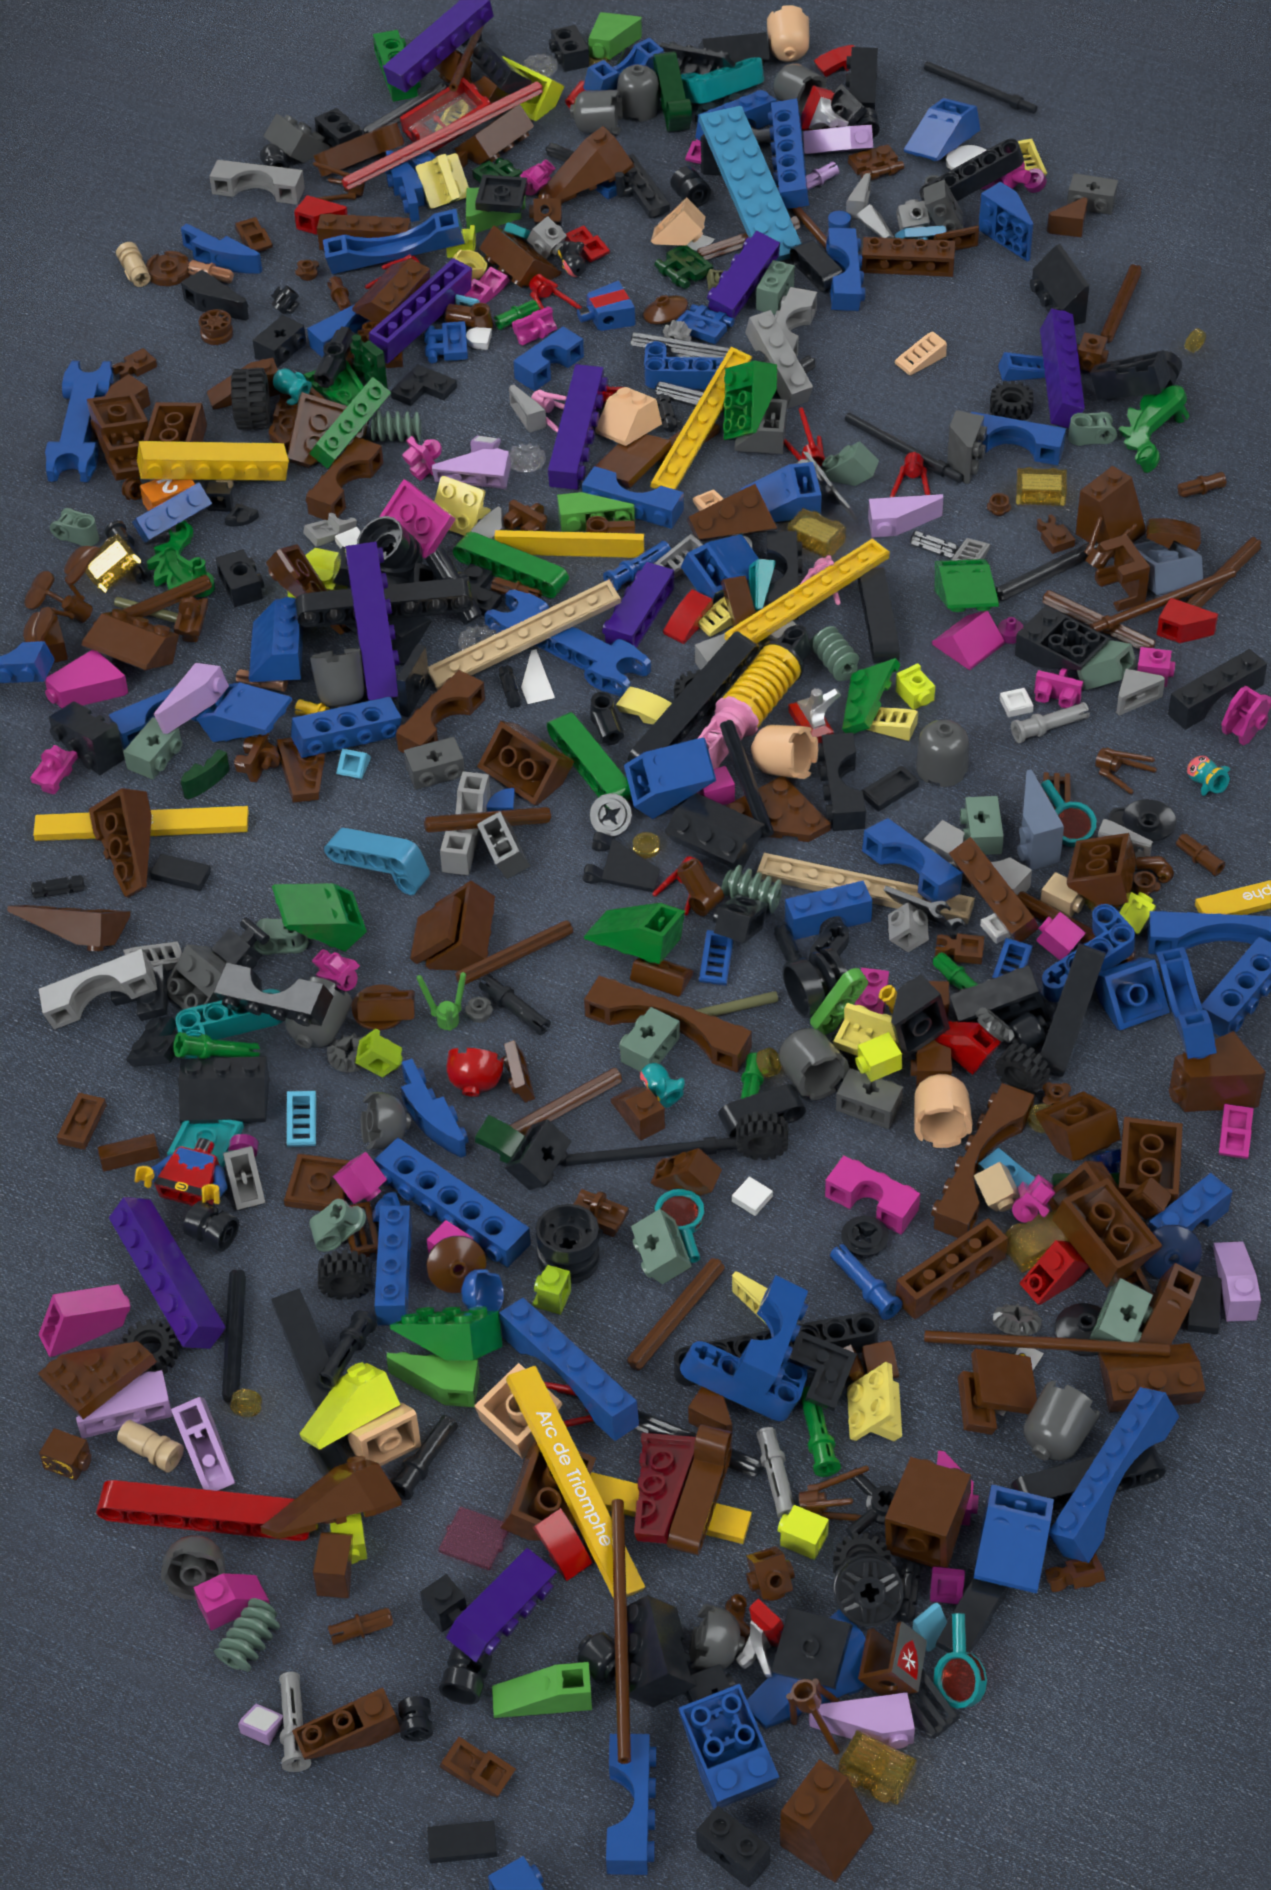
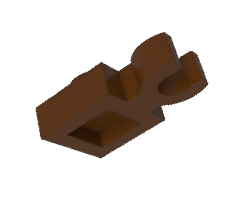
M142 348L124 357V363L114 364L112 366L113 374L117 375L119 373L120 379L133 373L138 377L156 368L157 362L150 353Z
M1048 515V523L1042 522L1040 518L1037 519V530L1041 532V539L1052 554L1075 547V538L1064 524L1056 525V518L1053 515Z
M957 934L955 940L947 935H937L936 945L945 947L936 946L935 956L942 952L947 956L954 955V962L982 965L985 936Z
M1096 1553L1089 1563L1073 1559L1066 1561V1567L1064 1568L1052 1567L1045 1570L1047 1582L1050 1583L1052 1592L1062 1591L1072 1584L1075 1589L1081 1587H1091L1096 1583L1106 1581L1103 1567Z

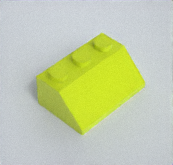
M502 56L509 64L526 74L532 83L537 81L543 86L542 94L520 104L530 119L537 121L556 107L565 86Z

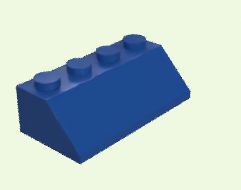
M285 597L275 599L253 622L249 682L301 679L304 627L297 621L296 598Z

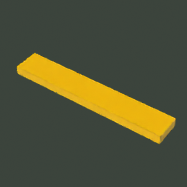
M495 530L494 536L496 541L531 555L636 558L645 552L644 534Z
M591 1472L590 1476L606 1509L611 1511L612 1500L621 1499L624 1501V1515L635 1517L636 1501L639 1498L638 1484ZM717 1503L707 1535L744 1544L752 1512Z

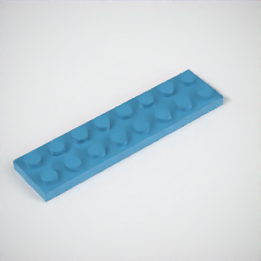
M742 106L699 115L698 121L748 237H752L756 230L780 242L779 257L776 261L790 259V248L801 244Z

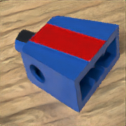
M619 281L589 292L586 295L587 307L577 309L578 319L581 323L592 320L600 331L635 326V306Z

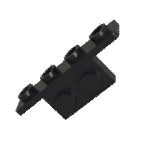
M674 42L660 44L665 53L676 52L677 58L680 59L678 62L680 74L698 73L703 75L717 70L718 66L734 68L736 65L730 59L731 56L724 51L713 52L708 48H702L701 50L691 45L684 47Z

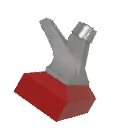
M812 87L800 117L802 131L819 130L824 126H829L830 128L848 126L849 122L838 116L831 108V102L835 93L824 88Z
M814 688L811 691L810 698L788 704V712L797 726L810 727L812 729L810 733L812 737H817L819 744L821 743L822 735L834 734L824 715L827 708L841 694L834 688L823 695L822 690Z
M758 1598L749 1607L751 1615L750 1636L743 1652L739 1654L736 1660L741 1667L746 1669L757 1657L764 1675L772 1677V1670L769 1667L766 1650L771 1646L778 1648L784 1624Z

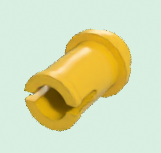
M299 699L295 706V709L300 710L295 711V714L298 716L330 710L324 703L315 704L303 699Z
M886 985L880 990L879 998L889 1006V1010L893 1014L897 991L892 985Z

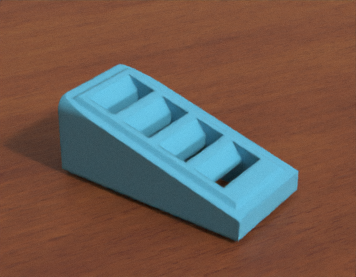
M316 1091L287 1092V1147L316 1146ZM310 1105V1109H294V1106ZM294 1115H310V1118L294 1119ZM310 1124V1128H293V1125ZM293 1134H310V1138L293 1139Z

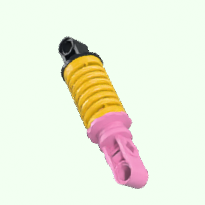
M803 625L790 626L784 631L778 641L765 643L760 649L759 654L727 693L716 702L715 715L711 719V723L704 728L702 734L698 737H703L706 740L713 769L718 768L720 763L729 754L720 724L724 721L732 720L740 741L744 737L753 736L763 720L778 704L788 689L803 675V661L812 652L807 631Z

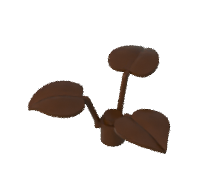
M81 546L69 557L64 568V572L67 574L65 582L75 594L73 596L68 595L63 599L49 591L55 580L54 575L49 571H42L34 578L31 588L25 597V606L30 610H34L43 603L46 595H49L62 603L64 611L43 607L40 612L33 613L23 631L25 642L43 641L53 622L54 614L68 617L71 620L76 619L81 623L88 620L93 608L84 601L85 597L79 593L73 584L81 578L90 563L102 549L96 546Z

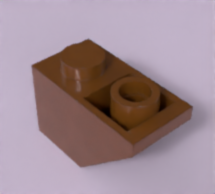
M697 1148L661 1159L655 1166V1174L650 1183L665 1190L685 1189L701 1196L713 1191L722 1169L702 1150Z

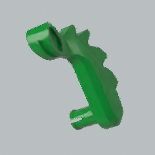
M1179 385L1169 386L1161 394L1144 395L1140 402L1141 410L1128 408L1127 417L1131 426L1119 427L1121 435L1127 438L1124 440L1127 449L1138 450L1135 461L1141 465L1144 473L1154 470L1160 460L1157 448L1150 441L1151 434L1171 416H1174L1177 423L1184 422L1182 414L1186 420L1189 418V412L1185 407L1187 395Z
M184 520L175 525L176 532L169 529L170 540L168 543L154 547L155 555L147 561L148 570L156 569L154 571L155 586L157 587L167 582L168 590L200 576L207 575L212 584L211 589L194 595L195 597H205L212 594L215 590L214 578L206 571L204 559L201 560L200 557H195L189 561L180 555L183 548L191 543L194 534L192 526Z

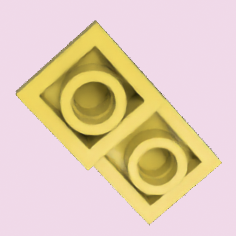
M629 687L616 706L620 712L638 715L643 723L653 725L672 703L648 691Z

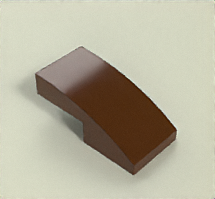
M257 217L235 223V229L245 246L257 252L273 248L265 228H261Z
M460 1736L439 1766L466 1784L498 1798L516 1768L489 1750L485 1754Z

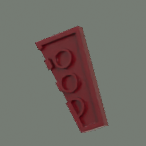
M641 1433L642 1453H640L639 1460L641 1471L638 1478L639 1498L636 1501L634 1529L637 1541L667 1544L669 1532L694 1460L696 1437Z

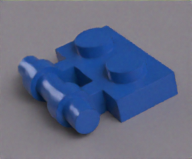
M692 304L690 311L686 310L677 321H684L688 328L692 329L690 336L716 345L727 332V326L732 327L734 325L735 319L727 316V313L722 311L715 312L709 310L708 306Z
M465 321L442 323V329H435L434 326H429L424 334V341L427 344L425 355L429 363H436L439 355H444L445 361L468 359Z

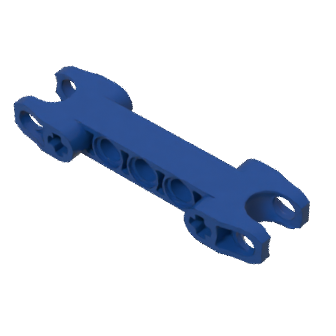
M73 360L64 372L62 394L64 399L70 400L60 441H48L46 446V473L48 481H57L60 473L63 471L76 469L79 471L80 481L89 482L95 472L99 458V449L97 442H91L93 430L87 399L105 396L110 386L113 385L111 361H103L97 371L88 373L81 370L80 361Z
M509 590L505 596L506 605L511 612L503 613L494 609L488 610L484 614L485 625L497 634L550 607L545 601L532 594L518 590ZM575 627L566 629L535 645L584 670L585 679L593 687L620 697L624 695L631 684L623 674L634 673L639 676H647L651 672V661L634 645L621 639H617L609 645Z

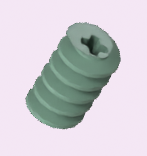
M377 410L375 417H372V441L376 440L377 435H379L381 441H385L388 434L392 442L395 441L397 435L400 442L405 440L406 435L408 439L411 436L415 438L417 435L418 441L421 442L422 427L418 412H415L414 417L411 418L409 411H406L404 418H401L399 411H396L394 418H392L390 411H387L385 417H382L380 410Z
M829 626L812 637L810 640L811 648L828 668V671L833 674V677L837 681L849 680L851 674L858 670L859 656L849 646L842 634L838 632V629L834 626Z
M738 865L734 871L729 870L727 872L721 889L724 896L730 895L733 898L740 894L767 903V910L769 909L771 913H774L781 899L782 880L778 879L774 885H771L772 877L767 876L764 882H762V873L758 872L752 878V869L748 868L743 875L742 866Z
M251 1598L248 1602V1607L242 1610L241 1617L237 1618L233 1623L234 1628H230L226 1633L227 1638H223L219 1643V1648L213 1651L216 1657L234 1669L249 1672L251 1666L246 1659L256 1662L259 1658L253 1649L264 1651L266 1648L260 1639L270 1641L273 1636L268 1628L275 1631L280 1628L279 1623L275 1620L277 1612L267 1602Z

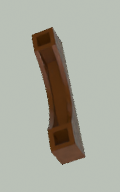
M599 975L584 999L585 1017L610 1026L622 1023H636L639 1016L645 1015L650 1007L680 1021V1033L694 1041L706 1053L712 1064L737 1073L752 1049L751 1030L741 1025H734L723 1021L716 1016L701 1013L691 1007L671 1002L664 997L649 994L642 989L627 986L615 979H608Z
M1002 1083L997 1093L993 1092L987 1105L989 1109L986 1114L982 1113L977 1122L976 1129L978 1131L975 1135L971 1134L968 1138L965 1156H959L954 1167V1172L956 1173L953 1179L948 1177L943 1188L944 1196L942 1200L937 1199L934 1203L931 1216L935 1217V1230L959 1238L974 1228L979 1212V1200L974 1184V1175L977 1173L978 1163L997 1145L1023 1132L1033 1112L1034 1094Z

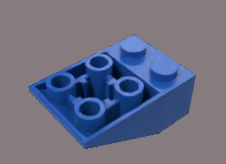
M946 98L941 99L928 109L905 146L904 152L917 157L928 158L932 161L941 160L943 156L955 150L960 144L971 139L973 135L980 131L977 106Z
M999 182L981 193L979 231L1028 262L1031 255L1033 222L1018 193L1002 182Z
M813 462L789 464L740 489L741 491L756 484L774 522L821 517V491Z
M739 534L707 542L688 552L681 568L696 590L713 599V604H715L724 597L721 585L723 579L746 576L749 586V565L759 558L743 535Z
M241 682L228 684L229 687L216 703L200 712L196 719L212 742L230 741L241 737L248 738L259 734L266 735L272 731L273 725L278 718L286 713V708L293 699L290 696Z
M703 737L644 752L624 765L634 807L652 819L716 781L707 743Z
M992 1484L984 1510L973 1578L1037 1594L1054 1499Z
M740 1684L678 1708L700 1778L713 1809L717 1806L720 1808L776 1785L779 1775Z

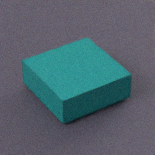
M509 222L506 223L504 229L527 240L531 233L528 229Z

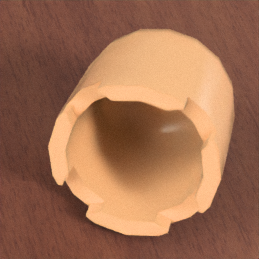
M793 5L782 6V10L775 13L772 11L767 18L768 42L774 57L780 61L794 62L802 58L808 51L809 17L802 12L801 8Z
M767 725L759 730L751 745L753 761L763 773L806 779L811 775V772L808 771L811 763L817 762V737H812L810 733L812 729L810 727Z
M936 1074L923 1080L917 1087L914 1100V1131L920 1141L924 1139L933 1142V1147L949 1148L961 1144V1139L967 1134H971L972 1116L969 1093L964 1083L956 1077L947 1074Z

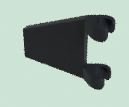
M594 833L592 849L595 851L609 850L604 870L593 864L585 865L584 882L590 884L604 882L648 892L655 891L660 873L658 867L605 833Z
M889 886L884 888V891L895 902L901 905L909 902L916 908L923 910L927 914L928 919L946 927L955 938L957 934H960L956 932L959 926L968 927L962 919L954 918L947 920L940 913L942 909H948L949 911L952 909L945 901L930 903Z

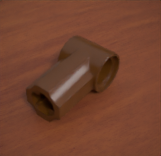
M476 303L471 307L448 304L446 308V323L465 321V326L493 329L494 325L490 307L486 303Z
M593 516L587 520L586 532L635 534L634 520L608 521L602 516Z
M691 859L682 863L677 868V874L691 896L688 899L689 905L696 914L704 917L724 900L723 890L715 882L710 881L698 859Z

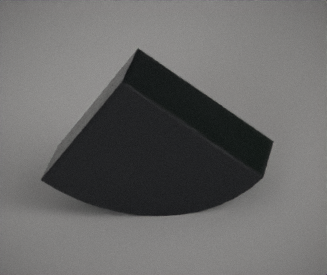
M236 504L225 518V524L233 527L250 524L259 517L258 510Z

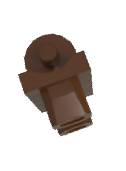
M513 499L509 502V512L503 517L504 527L509 530H514L519 526L521 531H546L547 516L544 514V506L540 503L525 506Z
M183 597L179 603L174 633L182 635L184 642H198L209 604L208 598L196 600L194 597Z
M269 733L246 738L243 748L248 756L237 755L234 760L236 771L246 773L250 782L257 783L264 769L277 767L281 761V756L277 752L278 748L268 741Z
M581 1189L574 1205L582 1206L591 1211L597 1219L599 1228L603 1230V1234L614 1237L629 1214V1208L606 1199L607 1195L604 1192L599 1191L597 1194Z

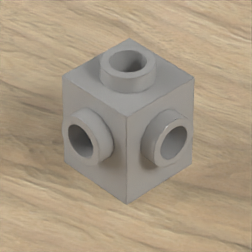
M917 199L909 200L904 205H899L896 211L900 231L904 228L928 227L930 221H932L924 201L919 202Z
M547 216L532 229L527 241L537 253L547 259L552 254L555 256L558 254V249L563 245L567 235L559 225H556Z
M908 902L888 915L889 940L903 950L910 952L929 940L928 917L923 910L916 908Z

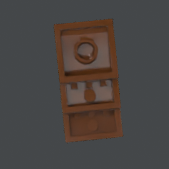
M134 393L87 399L88 409L97 437L115 480L140 477L137 464L139 441L144 440L148 428V420Z

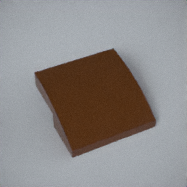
M1168 518L1148 519L1146 523L1147 539L1168 549L1173 541L1197 551L1201 544L1200 527L1191 523Z

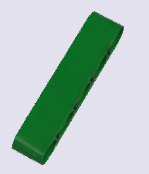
M467 532L452 551L455 558L465 565L469 566L471 563L492 571V575L514 583L519 581L524 586L541 590L542 596L547 598H554L569 581V575L562 567L476 532Z
M572 712L547 722V731L553 742L564 755L575 761L573 767L598 798L604 794L613 793L622 796L627 801L632 800L627 778Z

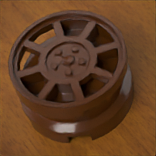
M218 309L209 310L199 317L201 339L205 343L221 345L233 337L231 316L226 311Z

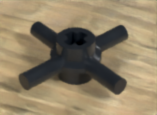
M863 1473L851 1478L868 1496L866 1500L867 1512L846 1528V1532L851 1538L853 1533L861 1534L874 1522L885 1525V1516L889 1509L885 1504H891L898 1486L895 1489L891 1486L876 1488Z

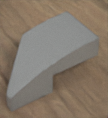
M499 506L485 515L471 531L495 540V530H505L503 510Z
M329 513L328 520L304 525L303 533L318 547L334 541L336 535L355 528L357 520L351 517L348 520L338 519L336 514Z

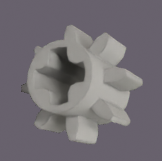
M672 320L670 326L665 325L663 329L664 337L691 341L692 339L689 336L692 329L688 328L684 321Z

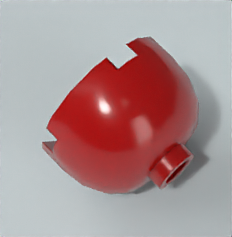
M459 1048L449 1050L447 1075L449 1081L456 1088L463 1090V1095L478 1097L480 1093L495 1088L500 1081L504 1064L503 1057L497 1060L498 1054L477 1048H467L466 1053H458Z

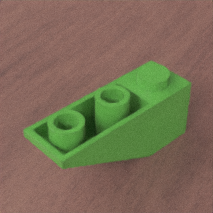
M583 492L557 495L561 532L586 530L587 520L593 516H602L608 521L634 520L635 523L634 504Z
M399 1352L397 1354L387 1353L388 1370L391 1375L443 1405L475 1408L480 1378L478 1360H445L434 1354L421 1356L411 1355L406 1352Z
M589 1662L553 1665L493 1685L494 1718L592 1710Z

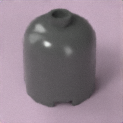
M789 64L783 67L775 77L773 84L774 94L779 101L797 98L800 115H802L812 87L816 86L827 89V80L800 64Z
M639 64L625 68L620 73L617 83V90H620L618 98H622L623 118L629 120V117L638 118L639 122H643L656 117L657 111L660 108L659 80L655 71L648 66Z
M587 90L579 93L575 103L570 106V117L574 118L577 128L581 132L594 133L604 126L612 135H619L621 128L617 127L618 119L623 117L622 98H618L620 90Z
M360 648L344 649L345 654L334 655L333 650L314 654L310 657L317 694L320 701L325 705L340 708L349 706L363 698L365 694V679Z
M935 720L926 725L921 731L916 771L918 776L926 783H929L930 780L940 783V787L956 785L964 779V775L968 770L969 738L966 730L960 724L952 720Z
M311 977L309 981L324 984L334 997L322 1026L310 1024L309 1027H306L286 1018L285 1026L289 1035L295 1040L297 1045L307 1049L310 1047L322 1048L332 1043L352 1006L350 995L345 992L343 996L339 991L335 990V983L323 978Z
M799 1029L791 1033L780 1047L779 1060L783 1070L802 1096H809L811 1100L823 1099L836 1091L834 1086L839 1083L841 1078L844 1080L849 1070L848 1061L818 1029Z
M1055 1381L1046 1383L1023 1428L1024 1437L1032 1448L1031 1452L1037 1458L1044 1461L1048 1459L1064 1461L1072 1458L1100 1417V1411H1093L1090 1407L1093 1402L1090 1398L1070 1385H1066L1064 1389L1055 1387Z

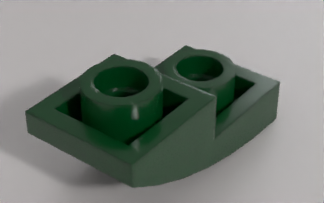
M218 749L212 757L206 760L204 766L194 763L190 770L183 774L181 786L185 799L189 800L204 793L217 784L230 771L227 752Z
M488 1115L475 1136V1143L500 1154V1161L507 1164L523 1140L524 1135L506 1123Z

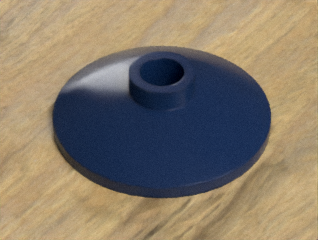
M1165 1225L1152 1232L1163 1246L1144 1263L1146 1270L1151 1275L1160 1279L1174 1263L1192 1272L1197 1268L1201 1260L1202 1249L1199 1239L1190 1229L1180 1225ZM1170 1255H1178V1258L1174 1260H1168V1257Z

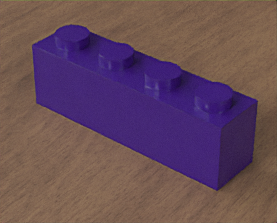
M757 230L752 237H748L744 242L741 253H737L733 257L729 270H724L721 274L719 284L716 288L712 287L707 296L709 310L715 312L722 311L727 313V316L735 319L759 285L772 261H776L779 257L780 242Z
M646 562L642 570L637 571L631 587L628 586L626 588L621 603L615 606L613 615L603 625L602 633L605 634V643L611 645L615 640L621 639L634 645L636 648L638 647L675 588L673 569Z
M526 1548L456 1618L446 1639L475 1662L485 1653L490 1656L501 1643L500 1637L503 1634L509 1637L518 1626V1619L520 1617L526 1619L537 1605L535 1601L538 1598L544 1601L554 1588L551 1581L557 1571L530 1549Z

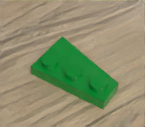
M347 360L346 369L339 373L334 385L329 386V388L320 387L318 383L314 382L315 371L303 374L305 379L312 383L311 387L332 402L346 406L364 388Z
M896 658L851 674L842 727L845 733L855 734L870 729L881 706L879 700L882 693L889 690L892 684L889 679L892 673L898 672L901 664Z

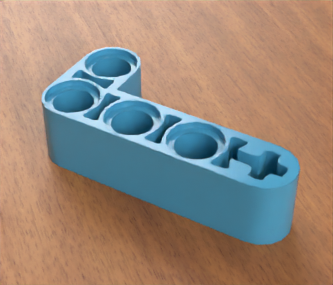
M340 828L324 847L327 857L336 863L390 873L397 887L408 895H414L430 876V870L421 850L414 842L407 839Z

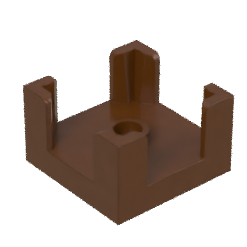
M1126 534L1099 543L1098 551L1100 553L1114 549L1116 551L1114 565L1098 569L1095 573V580L1099 586L1103 587L1119 582L1129 595L1127 598L1113 602L1118 612L1145 603L1150 572L1149 564Z

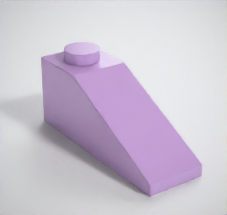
M872 125L803 131L804 154L870 150L873 148Z
M499 448L482 449L433 464L434 481L440 482L441 476H447L472 486L506 489L511 467L509 451Z
M943 494L869 499L868 519L871 537L897 536L941 517Z
M195 663L154 713L164 734L170 733L216 703L229 687L220 666Z
M1244 1242L1214 1243L1213 1249L1218 1277L1222 1280L1221 1294L1226 1322L1257 1320L1261 1297L1257 1276Z
M162 1370L141 1374L84 1420L80 1416L76 1417L81 1438L120 1430L122 1425L128 1420L144 1424L173 1417Z
M198 1397L172 1408L171 1411L203 1489L219 1491L235 1484L219 1433L205 1399Z
M908 1693L821 1704L818 1709L830 1733L879 1748L901 1749L914 1742L915 1727ZM810 1713V1714H809V1724H810V1727H813V1728H816V1729H819V1730H820V1728H819L817 1722L815 1721V1719H814L812 1713Z

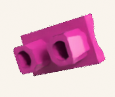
M548 160L534 165L520 175L527 178L526 195L536 194L551 180L550 175L556 168Z
M548 306L542 310H537L527 317L512 322L514 334L517 335L520 345L523 346L537 338H546L548 333L557 330L551 307Z
M411 436L406 440L410 448L402 454V457L411 466L409 469L411 474L421 481L429 473L433 476L432 465L435 464L433 459H437L441 454L442 446L435 439L425 440L421 446Z
M1065 668L1061 669L1059 675L1038 670L1035 680V700L1046 703L1050 697L1058 699V704L1062 708L1080 704L1083 681L1067 677L1068 669Z
M53 745L51 749H46L41 754L42 762L30 777L31 782L41 785V790L44 792L56 794L60 788L59 783L61 780L69 776L73 770L72 765L78 758L77 752L65 751L56 745Z
M324 949L312 960L320 969L316 976L335 983L338 989L349 991L357 984L358 978L355 970L360 965L355 960L344 958L336 952L330 954Z
M1039 1174L1029 1186L1022 1182L1018 1187L1020 1197L1012 1205L1014 1217L1020 1222H1031L1036 1218L1038 1210L1040 1215L1045 1217L1050 1211L1047 1202L1055 1194L1052 1184Z

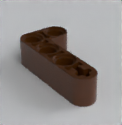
M393 123L313 155L317 163L341 170L382 152L402 146L405 143L398 124ZM318 168L321 177L332 173Z
M700 1424L694 1444V1460L669 1532L668 1548L697 1556L700 1555L729 1467L732 1454L731 1431Z

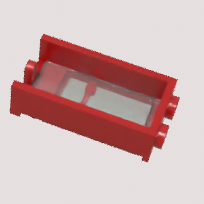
M462 78L457 91L453 92L448 87L401 116L402 131L414 143L491 103L486 96L483 97L478 92L477 87L473 83L470 84L465 78ZM464 133L430 149L429 151L431 153L437 151L438 149L447 145L448 143L455 140Z

